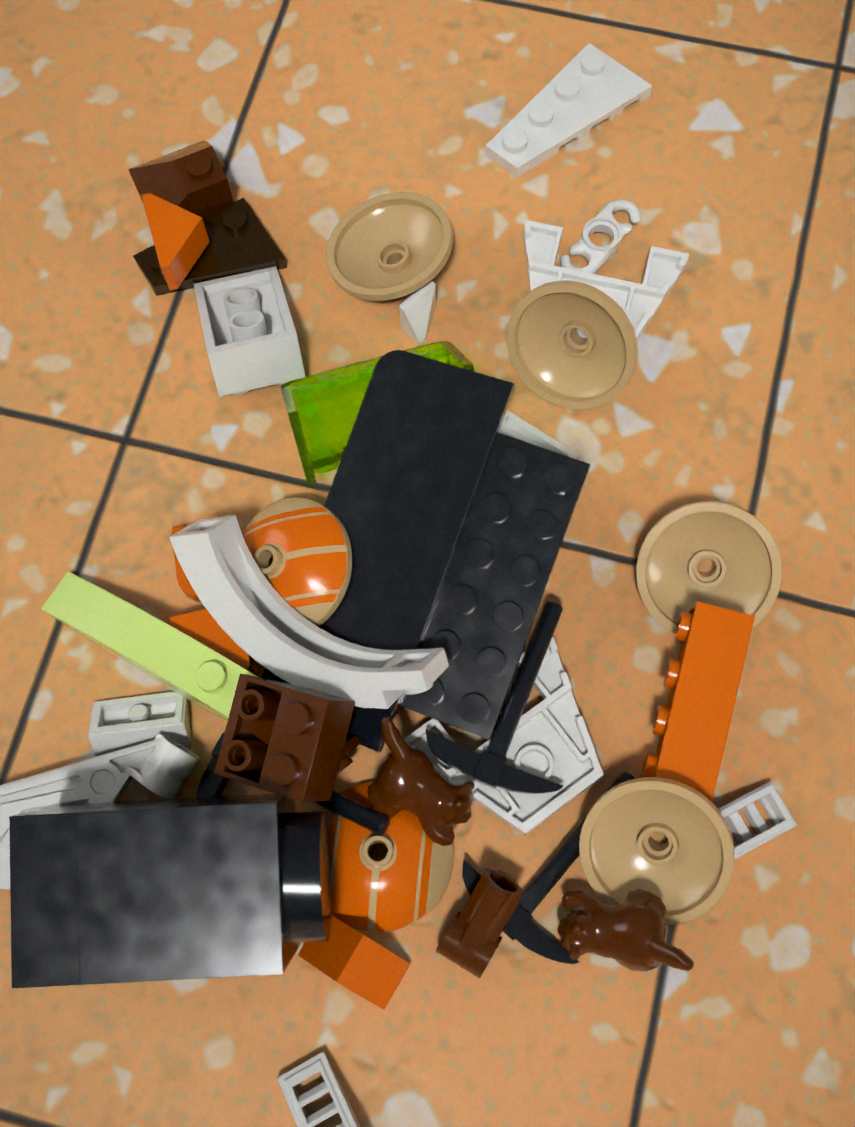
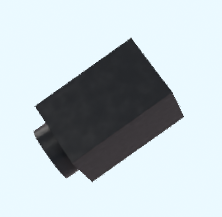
M273 793L63 804L9 816L12 988L278 975L285 972L298 950L300 942L329 940L332 915V880L329 832L324 811L295 812V800Z

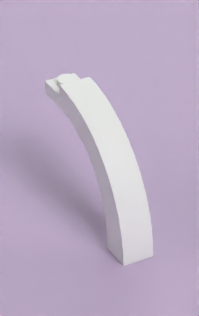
M236 515L199 519L169 536L176 557L190 585L218 625L255 661L292 685L314 689L355 701L356 707L388 709L403 693L413 695L429 690L433 686V682L449 667L444 648L410 650L370 648L338 638L314 625L291 607L263 575L245 543Z

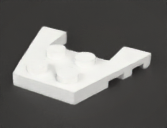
M526 220L523 235L530 291L545 283L560 280L577 281L593 286L610 296L623 309L633 326L637 341L685 270L689 258L688 253L651 246L642 284L555 266L563 227ZM577 329V332L581 337L587 338V335L583 331Z
M553 637L533 685L544 700L521 716L505 759H507L505 765L563 785L560 790L542 794H525L508 791L499 787L494 789L473 780V777L446 765L432 753L426 739L427 729L453 741L436 719L432 718L404 738L408 745L415 746L423 751L437 770L453 784H464L468 781L474 782L475 786L471 793V799L523 836H526L578 797L604 775L583 716L580 715L570 680L562 666L558 655V647ZM525 651L524 653H522V655H521V658H520L519 663H518V667H519V668H520V665H521V663H522V660H523V658H524V655H525L526 651ZM491 739L474 750V752L482 755L484 750L487 751Z

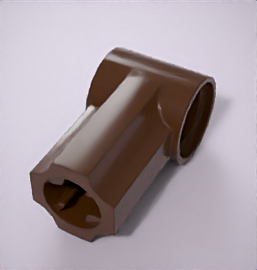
M486 868L462 912H457L436 952L480 979L502 940V937L499 935L512 917L524 893V890L517 884L516 879L501 870L495 871Z

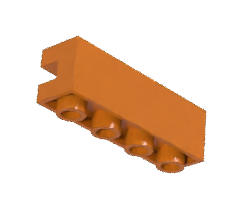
M699 601L690 608L689 613L681 612L675 632V640L682 641L678 660L670 658L663 686L671 688L667 706H658L652 728V733L659 735L655 754L647 753L641 778L660 777L675 780L694 788L711 802L713 801L754 624V615Z

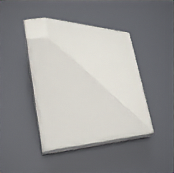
M432 280L399 305L401 329L419 346L426 340L436 308V284Z

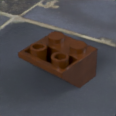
M240 674L214 774L301 803L329 801L334 788L355 701L310 688Z

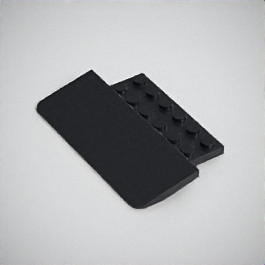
M402 350L388 352L377 362L324 505L339 518L348 533L352 549V571L348 588L340 605L319 628L348 642L376 649L444 648L449 667L433 682V686L429 690L413 695L403 693L388 709L354 706L346 739L350 740L356 735L362 742L360 745L376 752L382 751L385 744L381 735L380 722L384 717H389L393 722L398 705L488 740L491 739L590 469V464L499 433L515 389L514 383ZM264 668L261 678L290 684Z

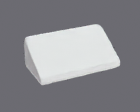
M175 691L93 702L88 739L96 757L152 741L158 733L177 741L187 748L191 745L189 700Z

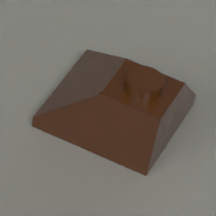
M205 140L128 169L141 200V195L151 193L202 217V219L234 203L227 176L212 145Z

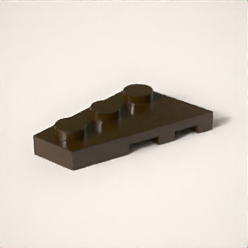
M244 197L203 219L210 242L178 289L169 290L160 268L155 245L133 256L138 268L156 296L194 288L193 284L266 267L277 266V270L287 268L285 258Z

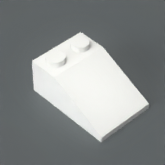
M277 266L193 284L207 354L219 397L231 394L241 395L253 389L270 385H285L293 380L306 378L297 333Z

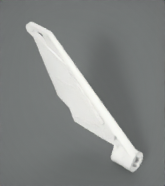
M158 733L152 741L0 785V889L10 890L9 816L55 805L118 802L133 778L165 799H175L185 784L184 780L190 776L200 757L177 741Z

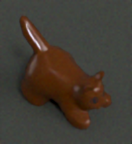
M389 717L382 718L380 722L381 735L390 752L381 766L377 779L368 786V798L373 809L388 816L389 819L393 818L400 811L407 810L418 817L424 832L434 843L442 846L451 845L455 838L451 825L466 823L471 818V793L475 786L474 782L468 781L464 784H453L447 780L423 751L406 743Z
M642 889L630 891L625 902L620 905L604 903L580 890L567 891L563 895L562 905L571 914L560 920L557 931L561 937V947L570 952L573 960L578 959L585 953H590L605 958H613L619 964L632 971L647 972L657 968L660 963L685 971L693 968L694 963L683 950L665 943L666 928L663 917L666 912V906L661 898L650 891Z

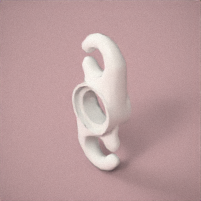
M625 199L610 201L593 219L585 224L578 243L569 248L570 255L585 257L588 265L583 268H575L571 264L570 256L565 254L560 258L561 267L596 274L609 259L615 256L623 236L632 231L631 223L617 222L613 217L614 213L626 211L630 214L632 224H637L641 221L640 211L637 206ZM595 232H604L611 237L612 243L608 246L599 247L590 241L589 236Z

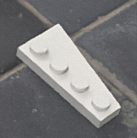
M589 43L485 145V156L517 178L557 154L559 147L570 140L575 139L578 141L590 134L593 126L605 119L611 121L621 115L624 108L634 101L640 103L649 98L652 85Z

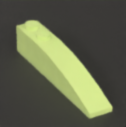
M70 572L66 573L41 608L48 615L226 723L228 722L240 674L256 676L169 624Z

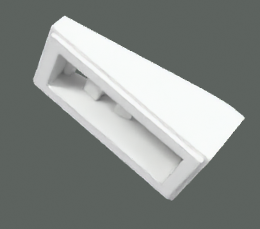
M772 781L718 809L739 844L736 847L734 845L735 859L797 826L796 821ZM757 800L760 801L774 825L770 829L754 804ZM739 810L743 811L757 836H752L740 816Z
M324 1051L277 1078L297 1127H314L338 1112L343 1122L335 1127H361ZM321 1072L325 1082L299 1096L295 1086ZM330 1092L334 1102L308 1116L304 1106Z

